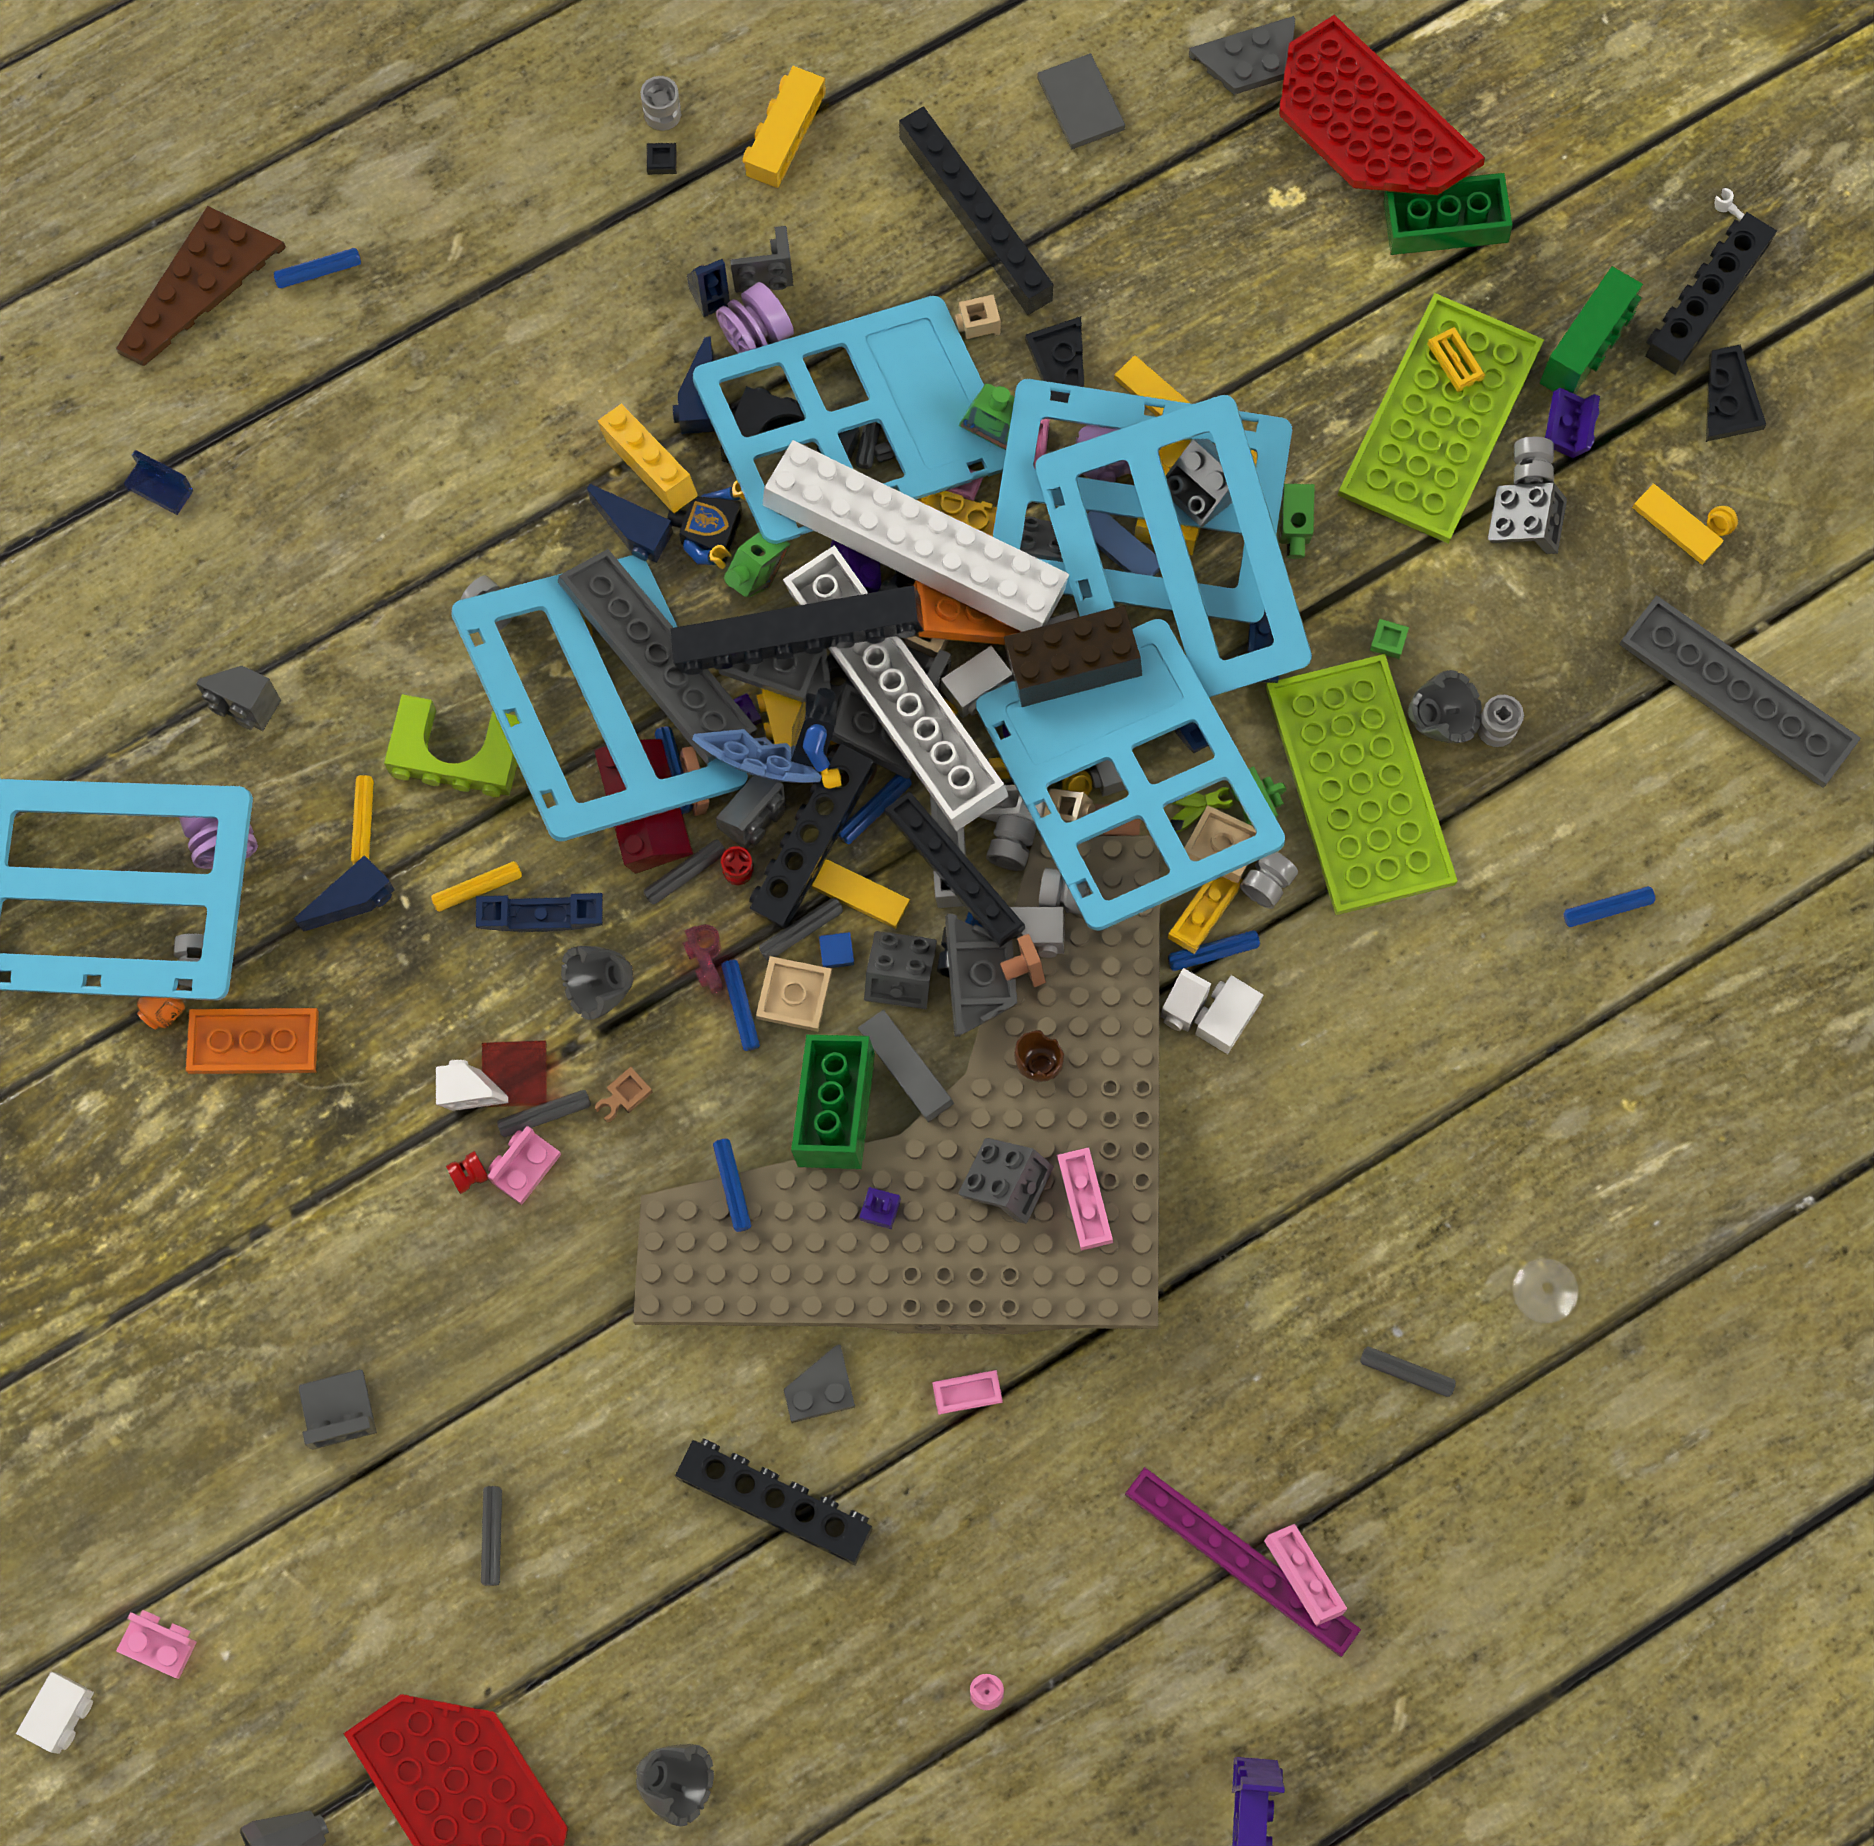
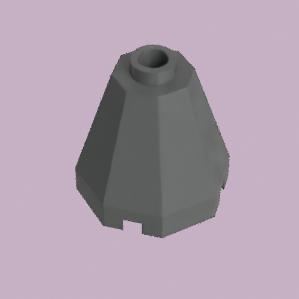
M311 1810L252 1821L240 1828V1834L245 1846H323L326 1843L324 1835L329 1833L320 1814L314 1816Z

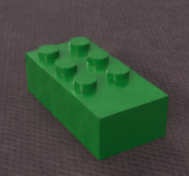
M1505 173L1468 176L1439 195L1385 191L1383 203L1391 255L1509 243L1513 225Z
M1611 266L1550 355L1539 384L1551 391L1562 388L1575 394L1590 371H1598L1608 349H1612L1621 336L1620 332L1623 327H1627L1636 314L1635 310L1642 300V297L1638 294L1643 284Z
M806 1034L791 1147L798 1167L862 1169L875 1052L869 1036Z

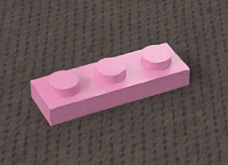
M1089 1147L1057 1155L1081 1251L1113 1243Z
M1293 1524L1269 1534L1264 1542L1315 1625L1318 1626L1343 1615L1347 1607L1297 1526Z

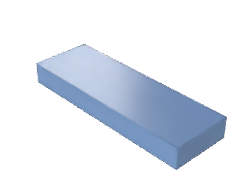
M1090 511L1087 514L1097 548L1125 572L1155 576L1160 571L1156 555L1110 515Z

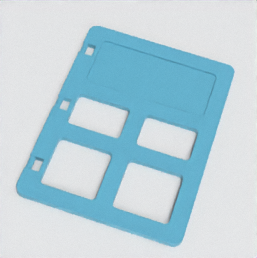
M937 296L925 297L697 366L693 372L694 385L762 537L772 544H779L814 531L806 526L798 528L794 520L763 506L765 485L754 460L786 450L792 440L800 444L814 442L818 445L821 454L853 469L838 434L877 422L881 424L904 473V477L883 484L897 489V491L916 500L970 483L985 476L989 477L1003 472L1006 450L959 426L963 416L984 384L945 302ZM837 347H844L869 400L831 412L826 410L803 358ZM780 366L787 377L805 420L751 437H744L739 430L719 384L767 368ZM982 462L985 469L973 473L970 472L969 465Z
M1153 619L1132 629L1141 656L1142 676L1021 707L1015 682L1012 681L981 695L976 701L977 713L988 731L1026 808L1029 810L1087 926L1096 931L1104 930L1281 850L1285 844L1283 830L1170 626L1162 619ZM1196 723L1212 750L1214 758L1158 784L1149 783L1132 752L1133 748L1186 724ZM1004 724L1010 736L1001 740L995 728ZM1103 761H1111L1129 795L1070 823L1064 822L1047 791V787ZM1222 780H1226L1230 783L1257 833L1251 838L1204 859L1192 861L1163 808L1170 803ZM1045 802L1051 814L1041 818L1035 805ZM1141 819L1145 823L1170 872L1166 876L1109 901L1105 900L1082 859L1077 846L1132 820ZM1086 881L1092 894L1082 898L1076 885Z

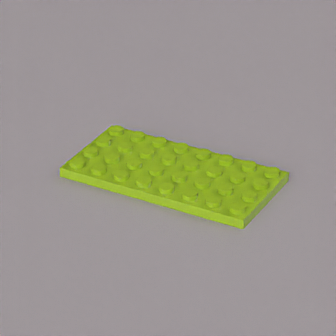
M1434 293L1337 496L1449 544L1543 345L1544 339ZM1453 327L1456 328L1485 374L1484 380L1480 382L1475 381L1472 386H1465L1460 392H1457L1427 345L1429 339ZM1447 338L1453 350L1458 354L1459 358L1461 359V362L1466 368L1469 375H1472V371L1468 367L1467 363L1461 356L1460 352L1454 345L1451 338ZM1441 346L1442 350L1444 351V353H1445L1446 356L1448 357L1447 353L1445 352V350H1444L1443 347ZM1448 357L1449 361L1451 362V364H1452L1453 367L1455 368L1454 364L1452 363V361H1451L1450 358ZM1455 368V370H1456V372L1458 373V375L1460 376V378L1463 379V378L1461 377V375L1459 374V372L1457 371V369Z
M1385 654L1280 679L1278 683H1266L1265 688L1335 915L1455 886L1458 880Z

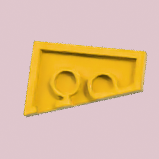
M948 491L917 499L993 537L997 507H994L992 503L985 501L981 503L964 499L962 495Z

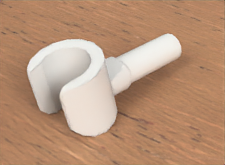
M1727 188L1722 189L1721 196L1724 200L1716 196L1715 209L1719 212L1729 211L1741 221L1745 214L1732 203L1733 192Z

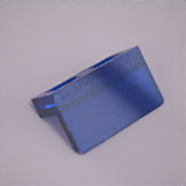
M134 450L132 457L136 462V466L124 482L126 489L178 515L193 492L186 476Z

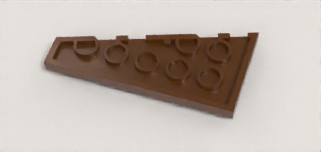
M207 206L116 347L118 354L145 366L171 344V340L182 330L185 329L187 331L195 324L194 320L205 311L207 313L210 312L240 287L242 280L254 270L259 271L266 265L265 261L273 254L282 252L286 248L284 242Z

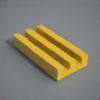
M1455 327L1428 340L1427 345L1457 392L1462 391L1465 386H1472L1475 381L1480 382L1484 380V372ZM1447 338H1451L1454 345L1456 346L1461 356L1467 363L1468 367L1472 371V375H1469L1466 368L1462 364L1461 359L1459 358L1458 354L1453 350ZM1441 346L1443 347V349L1445 350V352L1447 353L1448 357L1450 358V360L1452 361V363L1454 364L1455 368L1457 369V371L1459 372V374L1461 375V377H1462L1463 379L1460 378V376H1459L1458 373L1456 372L1455 368L1453 367V365H1452L1451 362L1449 361L1448 357L1446 356V354H1445L1444 351L1442 350Z

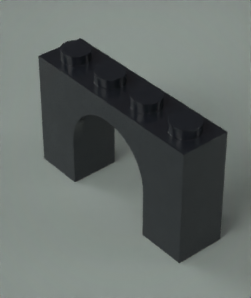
M747 386L734 414V419L744 437H751L805 420L798 401L789 397L780 398L772 395L766 389H753ZM859 427L838 434L849 461L860 438ZM721 445V459L723 462L729 463L728 458ZM817 445L816 451L819 452V453H821L820 450H819V447H818V445Z

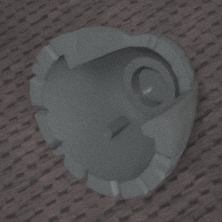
M1447 670L1440 672L1423 684L1414 694L1408 707L1409 719L1414 723L1416 729L1431 739L1446 743H1462L1473 738V734L1477 733L1480 727L1481 720L1479 718H1481L1480 711L1482 706L1481 700H1478L1479 693L1474 684L1469 683L1470 679L1466 675L1458 673V671Z
M577 946L568 949V952L564 954L562 959L564 965H561L562 980L565 981L563 986L566 987V996L568 1000H572L571 1006L578 1014H582L581 1017L588 1020L602 1017L617 1006L631 989L634 980L633 967L625 957L611 949L596 946Z
M696 1744L662 1747L649 1752L636 1768V1785L642 1799L655 1814L672 1825L686 1826L688 1825L687 1822H693L700 1815V1809H704L703 1804L709 1799L711 1793L709 1789L713 1786L714 1771L710 1769L713 1766L711 1756L707 1754L708 1751L704 1747Z

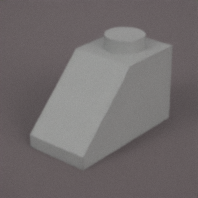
M1010 907L1025 924V930L1015 936L1016 939L1029 933L1040 957L1051 958L1057 956V954H1064L1065 916L1063 907Z

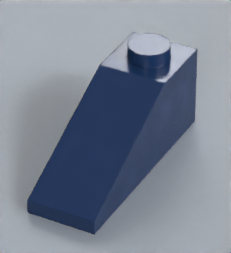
M723 259L706 266H699L687 274L689 290L703 317L715 313L722 306L728 307L730 298Z
M711 336L704 337L678 391V405H673L674 423L680 424L681 434L715 432L693 382L695 368L713 361Z
M589 484L587 490L591 503L631 551L632 555L643 561L649 559L657 563L673 534L671 520Z
M364 855L293 919L304 932L370 912L377 906L381 907L390 900L394 888L386 876Z

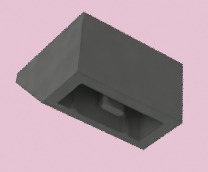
M1193 439L1166 474V479L1173 502L1200 527H1203L1233 502L1216 446L1209 439Z
M244 666L200 678L196 683L203 694L202 698L208 702V708L212 712L222 717L228 714L236 718L235 721L239 725L249 730L255 727L264 731L281 702L269 678Z
M753 775L715 818L717 828L746 850L751 844L757 845L766 833L764 829L771 821L777 822L786 811L783 784L779 781Z

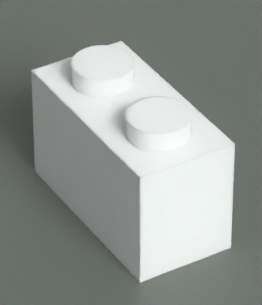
M990 646L941 679V691L958 709L960 716L964 718L968 714H977L976 701L981 695L1013 681V675L994 648Z
M1232 975L1226 983L1223 981L1218 983L1211 995L1215 999L1211 1007L1208 1009L1204 1006L1194 1022L1198 1024L1195 1035L1227 1055L1263 998V994Z
M50 1672L16 1734L51 1753L60 1754L62 1749L66 1750L72 1743L76 1733L73 1729L79 1718H85L93 1704L91 1697L94 1692L62 1674Z

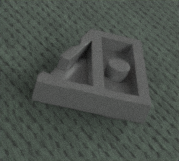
M841 1345L833 1347L784 1388L791 1423L855 1408Z

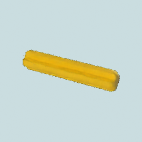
M368 775L357 776L355 782L351 861L353 864L364 855L369 859L374 781Z
M513 861L435 893L431 896L435 909L440 912L518 880L522 877V873L517 862Z

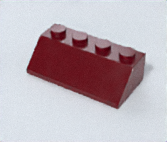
M662 739L640 740L656 777L659 779L672 777ZM607 746L594 750L606 796L625 791L626 787ZM680 807L614 826L624 865L635 874L693 855Z

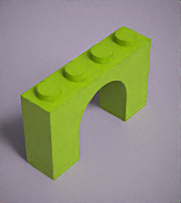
M401 695L384 761L392 777L400 780H409L410 777L421 779L423 783L431 786H439L440 783L452 785V788L468 792L470 789L481 790L483 794L491 797H500V794L510 796L517 761L494 711H492L485 742L481 750L465 762L446 763L436 759L429 752V738L436 714L433 701L431 699ZM505 713L511 727L519 724L516 715Z

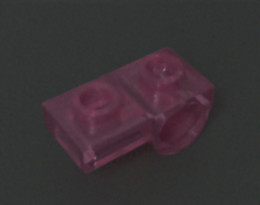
M707 924L685 930L687 941L682 944L689 960L695 958L699 965V969L695 970V973L702 988L708 986L711 994L723 990L721 979L712 962V959L716 958L721 951L718 931L713 926ZM704 937H711L715 940L713 945L708 948L700 947L698 942Z

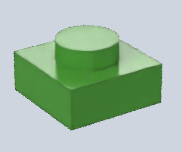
M1379 619L1370 651L1400 659L1409 627Z

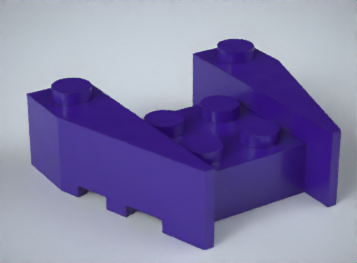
M1234 1758L1232 1793H1235L1232 1846H1272V1836H1267V1823L1273 1822L1274 1800H1268V1796H1275L1285 1792L1283 1769L1279 1768L1278 1760Z

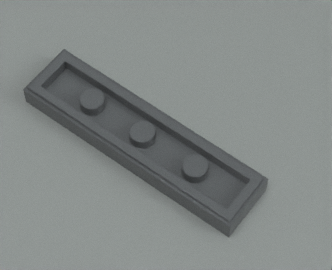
M884 1009L858 1027L863 1036L870 1037L875 1053L927 1122L954 1104L951 1097Z

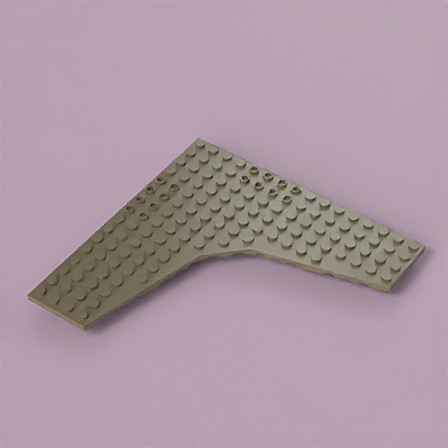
M1041 836L1034 837L1014 907H1039V894L1045 868L1058 869ZM1096 836L1077 846L1082 859L1105 900H1112L1160 878V852L1151 836ZM1160 904L1100 931L1089 928L1082 915L1066 913L1064 909V954H1057V956L1051 958L1039 956L1046 983L1034 987L1028 973L1016 977L1017 1004L980 1025L967 1072L947 1091L954 1104L929 1122L921 1115L900 1135L864 1143L862 1169L798 1167L795 1160L739 1172L751 1222V1228L741 1232H736L733 1228L721 1177L642 1195L634 1324L834 1326L921 1334H1028L1035 1331L1078 1328L1158 1329ZM1014 937L1011 941L1013 957L1021 955L1018 941ZM1041 1030L1046 1037L1057 1039L1064 1053L1063 1069L1054 1079L1046 1082H1036L1023 1076L1017 1069L1014 1057L1016 1042L1024 1033ZM986 1138L1033 1148L1054 1166L1027 1224L1015 1221L1000 1207L966 1199L959 1195L962 1184ZM1089 1147L1113 1243L1081 1251L1057 1155ZM869 1187L900 1195L901 1201L892 1229L860 1221V1213Z

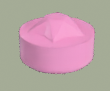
M982 1674L972 1681L970 1698L972 1703L979 1709L992 1710L1003 1701L1004 1687L998 1677L991 1674Z

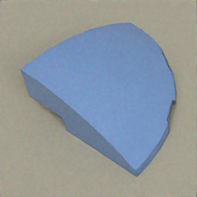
M745 729L693 735L692 740L711 755L731 767L748 774L769 780L791 783L821 781L822 776L812 767L791 762V747L787 743L772 744L766 737L753 738Z

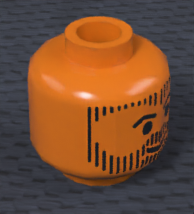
M140 997L137 1001L139 1009L137 1015L155 1030L158 1027H170L185 1010V1004L182 999Z

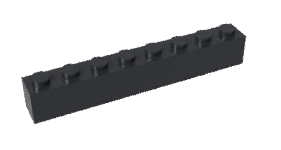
M923 106L900 119V140L1026 314L1030 315L1052 302L1054 284L926 108Z
M913 585L670 628L674 665L681 673L696 675L709 668L725 670L738 663L759 664L763 662V659L773 657L788 659L793 657V654L802 652L817 654L830 647L846 649L853 647L854 643L865 641L868 643H880L885 638L894 636L909 638L915 636L917 632H923L924 624L921 598Z

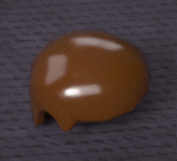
M1041 1030L1024 1033L1016 1042L1014 1054L1016 1066L1019 1072L1026 1078L1036 1082H1046L1054 1079L1063 1069L1064 1053L1057 1039H1050Z

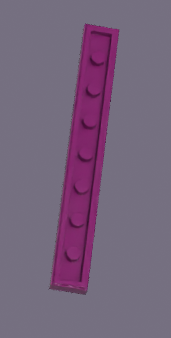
M1143 1468L1126 1491L1125 1496L1339 1657L1344 1655L1361 1631L1358 1626L1343 1615L1316 1626L1279 1567L1147 1468Z

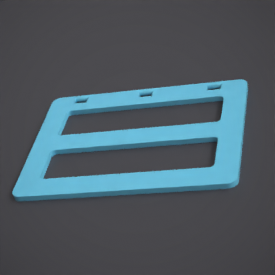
M1034 379L1020 381L1015 391L993 537L1020 550L1027 505L1031 502L1046 504L1037 472L1034 468L1041 420L1047 418L1122 429L1155 418V416L1144 415V405L1164 408L1162 413L1164 415L1193 404ZM1051 391L1069 393L1068 403L1051 401ZM1239 411L1241 420L1258 422L1256 432L1245 430L1250 450H1254L1257 453L1256 470L1274 530L1277 533L1292 426L1285 418ZM1210 432L1185 439L1190 441L1193 439H1209L1215 444ZM1082 477L1077 478L1087 511L1145 519L1134 485ZM1061 488L1052 489L1051 493L1055 506L1065 505ZM1174 503L1180 525L1242 535L1233 503L1203 527H1200ZM1244 542L1238 586L1236 588L1198 583L1208 617L1252 624L1260 621L1264 615L1265 608ZM1039 559L1066 572L1064 562ZM1104 569L1113 602L1173 611L1163 578ZM1068 579L1063 595L1074 596ZM1088 579L1078 581L1083 598L1092 597Z
M1220 395L1053 451L1038 458L1035 465L1037 476L1065 569L1069 574L1068 579L1080 616L1115 608L1077 478L1083 473L1126 460L1130 467L1186 657L1208 697L1296 671L1310 664L1312 659L1311 649L1239 410L1232 397ZM1206 432L1212 434L1274 638L1273 644L1269 647L1228 660L1220 658L1159 456V450L1162 447ZM1061 488L1065 505L1056 508L1051 490ZM1088 579L1093 596L1083 600L1078 581Z
M634 555L617 559L673 628L677 627L647 562ZM561 574L466 598L454 603L451 613L452 618L548 833L553 839L567 841L740 790L746 784L748 778L746 772L731 767L717 758L709 762L707 767L667 779L656 777L577 605L558 583V578ZM538 610L546 613L626 787L625 791L584 803L575 801L495 622ZM479 632L484 644L475 647L470 634ZM515 712L519 724L511 727L505 713ZM551 793L556 804L550 808H547L542 795Z
M0 779V917L2 904L7 899L207 908L202 956L197 962L0 953V972H11V982H0V990L195 1000L223 999L228 994L230 987L253 803L251 792L240 786ZM18 812L217 818L218 830L213 869L209 874L9 867L8 860L14 817ZM87 976H101V987L85 986L87 984ZM178 980H192V991L176 990Z

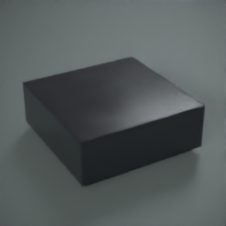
M647 143V175L677 174L676 143Z

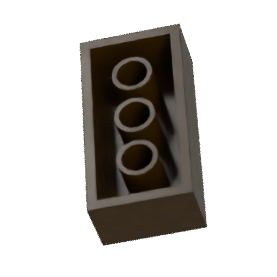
M1125 605L1004 636L1006 655L1021 707L1142 676L1141 656Z

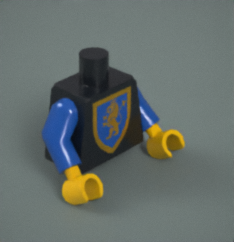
M737 480L732 487L696 497L689 503L687 511L679 509L673 513L669 510L667 519L671 520L673 527L681 528L679 534L681 545H683L686 553L698 565H717L720 569H724L728 557L732 556L730 550L743 515L741 502L738 500L741 498L746 501Z
M819 688L816 695L811 693L805 695L793 724L791 762L814 767L817 772H821L824 787L830 789L841 786L839 769L828 770L830 763L826 757L829 745L837 744L831 741L836 726L837 702L835 701L836 694L831 689Z

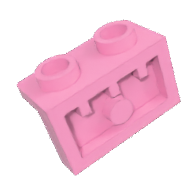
M526 1126L523 1131L518 1130L512 1136L508 1143L510 1148L503 1157L501 1155L497 1156L488 1169L490 1172L488 1178L491 1183L521 1205L561 1156L560 1151L535 1134L529 1126Z
M142 1610L140 1615L130 1612L127 1619L131 1620L116 1651L179 1679L197 1641L188 1638L191 1631L174 1623L168 1629L158 1624L161 1619L160 1617L145 1610Z

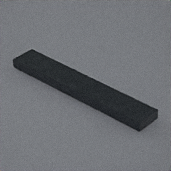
M910 791L885 808L886 815L999 947H1002L1025 930V924Z

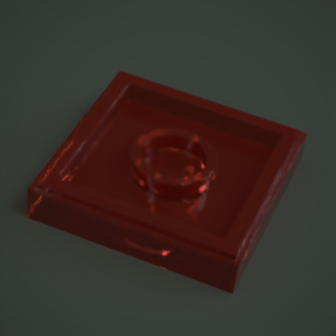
M546 1040L482 1043V1072L508 1096V1103L483 1107L533 1106L547 1103Z

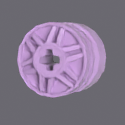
M761 282L756 283L741 294L744 306L733 299L728 303V307L722 306L716 311L717 320L726 339L738 354L768 345L766 339L772 344L785 340L794 334L792 323L785 309L772 291Z
M179 817L185 836L190 838L188 848L192 853L193 864L197 868L213 869L218 819ZM251 825L249 827L246 858L255 853L258 848Z

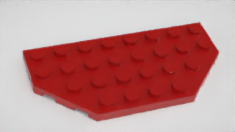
M1336 15L1331 16L1289 43L1279 116L1353 188L1439 195L1484 165L1485 157Z
M400 1694L343 1733L413 1846H565L569 1827L496 1712Z

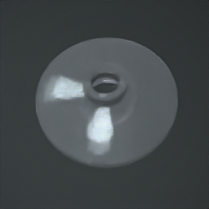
M1540 1258L1528 1262L1519 1270L1513 1283V1296L1520 1311L1528 1318L1540 1323H1554L1564 1319L1574 1309L1578 1300V1285L1573 1273L1564 1264L1553 1259ZM1544 1283L1552 1285V1294H1546L1543 1291L1542 1285Z

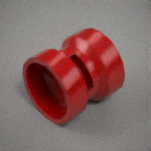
M735 846L730 847L723 853L721 866L727 882L732 885H743L750 881L754 868L748 850Z
M475 1151L467 1154L465 1160L461 1162L454 1161L446 1165L460 1194L468 1191L470 1186L476 1182L481 1184L489 1180ZM464 1170L467 1171L469 1176L466 1177Z

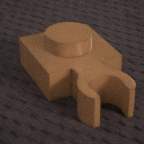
M630 1067L607 1087L612 1096L597 1102L595 1110L598 1112L605 1106L610 1107L611 1112L604 1119L606 1122H611L621 1107L630 1113L653 1093L652 1089Z

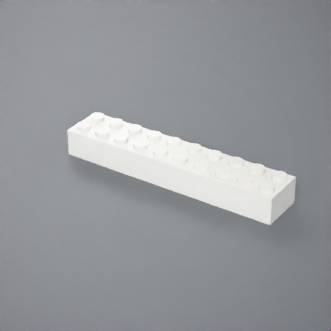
M794 440L790 443L764 487L763 506L1021 632L1046 626L1065 591L1069 577L1068 573Z
M835 545L783 579L790 595L798 606L868 594ZM897 636L888 637L880 643L859 642L854 643L853 647L846 649L828 648L956 831L1009 797L1000 777L901 638Z

